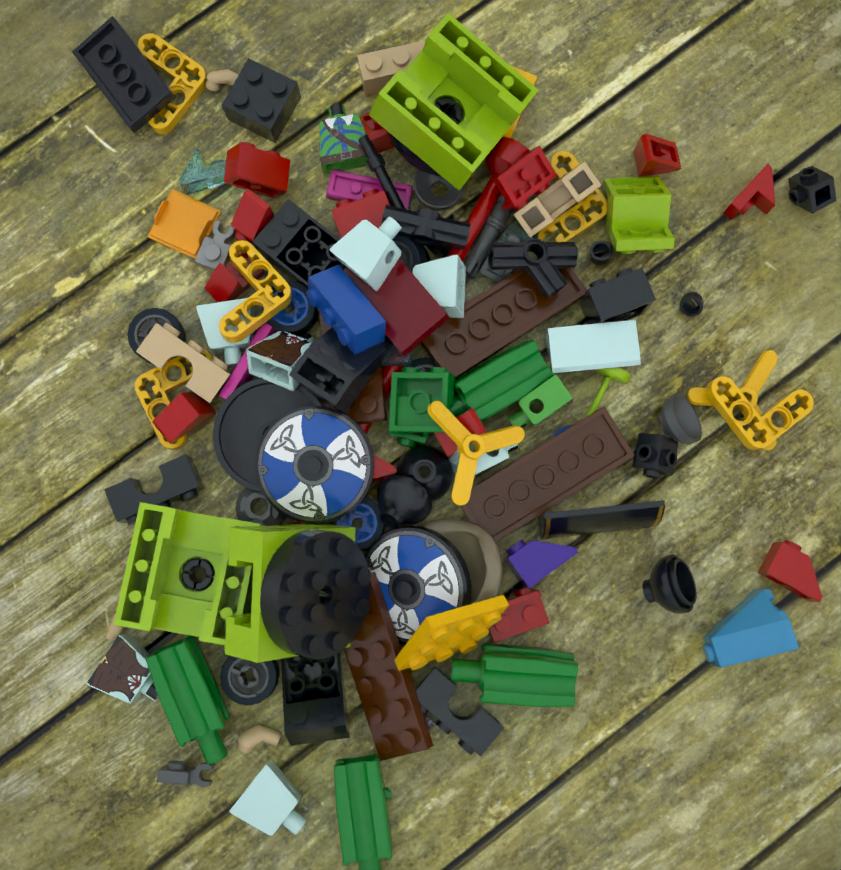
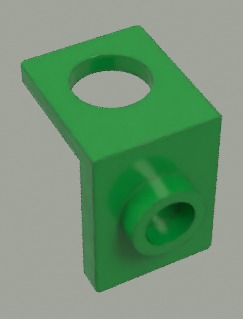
M389 429L387 432L388 437L398 439L397 444L408 448H414L415 444L425 446L429 433H423V437L407 432H391Z

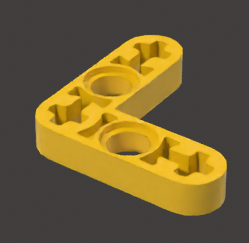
M148 33L139 39L138 48L151 65L173 79L169 88L174 95L177 93L185 95L183 103L174 105L170 102L167 105L170 110L167 111L166 108H163L148 121L156 133L167 134L174 129L204 91L207 75L204 68L158 35ZM148 46H151V47L156 46V48H157V50L159 51V53H161L160 57H159L158 53H156L155 51H153V50H151V49L148 51V50H147V47H148ZM170 58L180 59V64L176 68L170 69L166 67V63ZM186 69L192 76L196 77L199 75L200 79L198 81L194 79L191 81L188 74L185 73ZM158 117H165L167 121L165 123H158L156 119Z
M559 151L552 157L550 164L557 175L555 180L558 181L579 165L577 159L570 152ZM559 160L561 163H568L567 171L563 167L557 168ZM597 188L580 202L574 204V207L540 230L537 239L544 241L545 234L551 237L559 229L561 234L556 236L554 242H571L605 218L607 214V200ZM591 204L594 207L598 205L601 207L599 214L594 211L585 219L584 214L589 211ZM568 218L577 219L580 223V228L575 231L568 230L565 226V220Z
M244 240L234 242L230 246L229 256L233 266L257 292L221 318L219 322L220 333L223 339L230 343L242 341L287 307L292 299L289 284L250 242ZM239 252L247 253L248 259L251 262L249 266L242 256L238 257ZM258 269L268 271V276L263 280H256L252 275ZM272 283L279 293L283 291L284 296L282 298L279 296L274 297L273 290L270 287ZM259 305L263 307L264 311L260 316L252 317L248 314L250 307ZM243 315L246 322L249 324L246 325L244 320L241 321L240 316ZM230 324L234 327L237 326L238 331L235 333L232 330L229 331L227 326Z
M205 349L202 355L212 361L213 356ZM177 356L169 360L164 369L155 367L141 374L136 379L134 386L159 441L170 450H179L187 443L188 435L186 434L178 439L177 443L170 444L152 422L156 418L154 416V409L160 404L168 406L172 402L168 393L186 385L192 377L193 367H189L192 371L189 374L188 369L182 363L186 361L189 366L192 364L183 356ZM179 367L182 370L181 378L174 382L169 381L167 377L169 369ZM149 380L151 383H155V385L152 386L154 394L157 397H160L161 395L163 397L153 400L149 392H147L146 390L143 391V389L146 387L145 382Z
M720 376L710 381L706 387V395L709 401L743 445L750 450H759L770 445L813 409L814 405L811 394L800 389L785 395L762 415H759L730 378ZM723 385L726 390H724L723 394L718 395L716 391ZM729 399H735L734 402L728 404L727 406L725 405V402L729 401ZM796 399H800L802 401L799 405L800 407L790 412L787 408L794 405ZM735 406H739L744 410L745 418L743 421H738L734 418L732 411ZM774 412L779 413L783 417V425L780 428L772 423L771 417ZM751 421H752V423H753L752 425H749V426H748L749 428L744 429V428L742 427V426H744V425L750 423ZM758 431L761 436L758 438L759 441L755 442L752 437Z

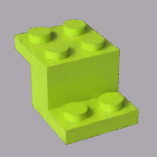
M659 176L604 178L603 190L608 197L606 231L615 250L623 254H632L636 250L660 253L665 249H674L675 237L668 228L671 193Z

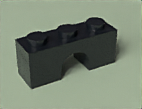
M185 454L159 465L163 482L160 489L153 494H146L139 480L133 478L104 489L116 521L128 523V526L134 525L140 502L172 508L171 503L181 499L182 502H186L198 497V491L205 488L192 457Z
M434 666L415 688L422 712L426 715L430 711L438 719L435 722L436 725L449 735L451 731L460 738L458 744L469 754L472 755L475 751L478 755L482 756L504 729L503 725L480 704L468 716L454 714L449 708V700L458 686L440 669Z

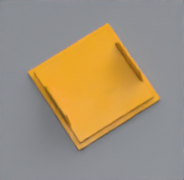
M172 189L166 201H162L154 217L155 222L147 237L196 259L205 236H210L213 225L218 220L222 211Z

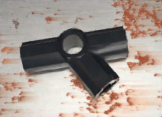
M386 205L382 223L389 216L392 217L402 227L397 235L409 237L418 245L426 246L436 257H446L451 247L465 250L470 223L443 218L435 210L427 208L412 211Z
M536 238L530 239L526 243H490L488 265L491 270L521 269L524 272H528L545 298H548L568 284L558 269L575 268L578 250L574 242H544ZM527 252H533L538 260L530 258Z

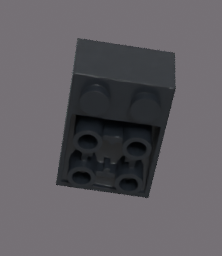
M289 199L252 241L254 247L266 260L307 288L308 277L336 265H339L341 268L345 266L329 250L340 239Z
M331 327L304 352L289 375L301 386L346 414L394 344L385 335L384 342L354 355L347 345L344 346L340 342L337 332Z
M340 652L325 659H310L302 656L281 659L284 732L290 745L350 738Z

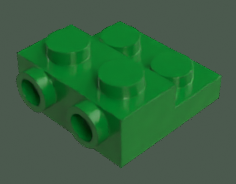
M403 367L402 372H392L389 431L445 433L430 417L427 409L430 403L440 401L450 411V405H454L455 376L447 372V368L432 367L430 372H419V368Z

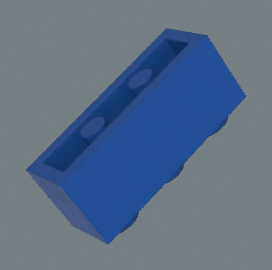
M339 265L308 277L306 295L311 306L317 307L322 314L324 322L328 326L333 327L337 332L340 342L344 346L347 345L354 355L385 341V319Z

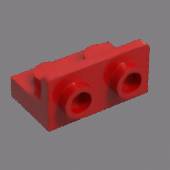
M540 146L529 151L493 178L505 199V202L501 204L503 210L514 208L517 211L530 202L528 198L534 193L538 195L550 187L548 182L557 176Z
M531 587L522 588L514 592L516 597L507 600L509 606L501 614L502 619L489 628L494 643L550 623L540 598V590L532 591Z

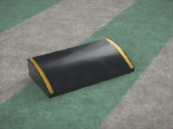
M665 501L543 513L538 516L540 539L656 527L662 520Z

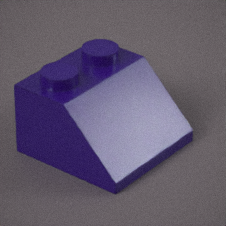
M522 539L506 550L508 556L504 558V561L522 586L530 588L576 555L578 551L575 547L534 540L525 543Z

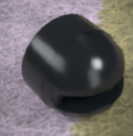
M605 241L593 243L589 253L592 263L597 266L608 264L612 258V246Z
M690 291L681 298L680 310L684 315L693 317L702 312L704 301L701 294Z

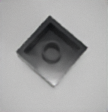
M248 58L223 101L222 107L228 120L276 143L300 101L301 94L298 82Z
M627 268L617 273L614 279L606 281L605 278L589 284L590 288L587 289L580 302V307L587 323L627 321L643 315L656 300L643 268L635 271L632 268Z

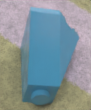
M769 588L753 590L703 636L705 645L702 646L707 661L712 662L713 666L722 668L799 649L788 616L784 610H779L771 603V601L775 600V597Z

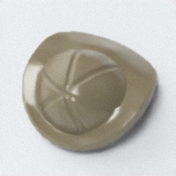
M438 519L421 526L432 529L446 537L461 553L468 567L471 579L470 604L497 596L502 579V559L499 548L490 533L482 527L464 520Z

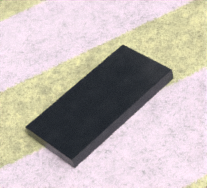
M113 16L72 51L134 133L176 98Z

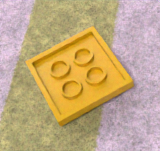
M500 595L426 617L394 659L398 670L401 671L407 668L417 670L425 666L429 661L436 659L437 662H442L450 658L454 653L461 652V654H467L476 649L477 642L489 634V628L502 619L501 614L509 606L505 596Z

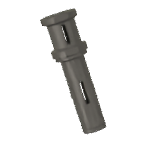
M499 196L464 261L466 277L475 279L483 261L488 255L490 243H494L497 236L505 232L507 220L511 213L516 212L514 208L502 209L501 204L505 202L503 196Z

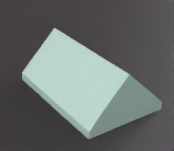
M636 320L548 328L546 347L552 373L641 365Z

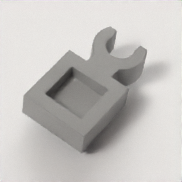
M218 220L214 223V237L212 239L205 236L195 259L197 265L213 271L220 262L226 267L230 258L229 249L231 246L227 242L231 241L236 234L231 225L228 232L222 234L220 233L222 223Z

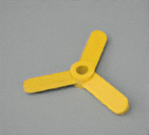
M773 350L762 352L744 383L739 388L759 415H762V412L757 405V394L778 361V356ZM694 387L689 390L687 400L691 404L713 406L706 395V388ZM718 389L716 392L718 395H721L726 389ZM729 399V401L725 402V405L727 406L728 404L734 402L735 399ZM735 406L734 408L741 411L745 418L744 410L739 406ZM757 431L755 432L754 437L757 441H759L758 438L761 436V434ZM773 441L762 449L772 450L776 446L777 441Z
M434 401L428 405V414L457 444L458 453L460 454L451 499L455 505L464 506L470 499L478 458L484 453L520 443L524 439L525 432L522 427L513 425L481 435L471 434L440 401ZM470 442L474 446L473 452L469 449Z

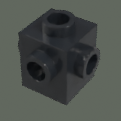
M814 166L804 168L799 173L788 178L790 188L788 192L789 199L794 205L812 214L836 201L834 177Z
M639 433L636 449L633 452L635 456L633 457L632 467L643 471L642 475L648 478L660 479V475L672 476L674 466L677 463L679 442L665 435Z

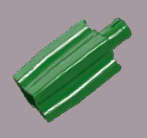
M525 341L455 379L454 405H450V412L455 417H458L473 408L482 422L522 399L554 375L544 361L535 341Z
M185 637L152 652V655L146 657L145 660L156 693L178 745L184 747L186 742L197 740L207 765L225 758L228 752L218 730L224 729L225 720L230 718V713L211 668L195 637Z
M483 643L481 648L484 650V654H481L480 660L452 658L451 681L478 683L479 690L482 692L479 701L482 703L530 707L575 706L578 663L574 661V653L540 647Z
M370 754L356 758L337 759L334 765L335 801L343 864L349 866L350 862L358 863L359 870H382L381 859L385 857V859L390 860L392 858L393 843L387 800L392 799V793L388 787H385L379 755Z

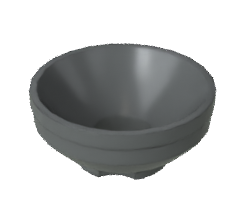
M419 169L415 175L414 191L416 196L429 209L437 211L449 209L458 203L464 193L465 184L458 190L442 176L428 174ZM435 184H443L447 188V193L443 197H435L431 193V188Z
M675 393L665 399L661 414L659 415L661 429L664 434L683 444L699 441L702 437V428L691 403L679 393Z
M245 488L239 494L235 507L238 520L265 526L282 525L286 520V516L278 512L267 501L262 492ZM258 498L265 499L268 504L266 513L260 516L255 515L251 510L252 502Z

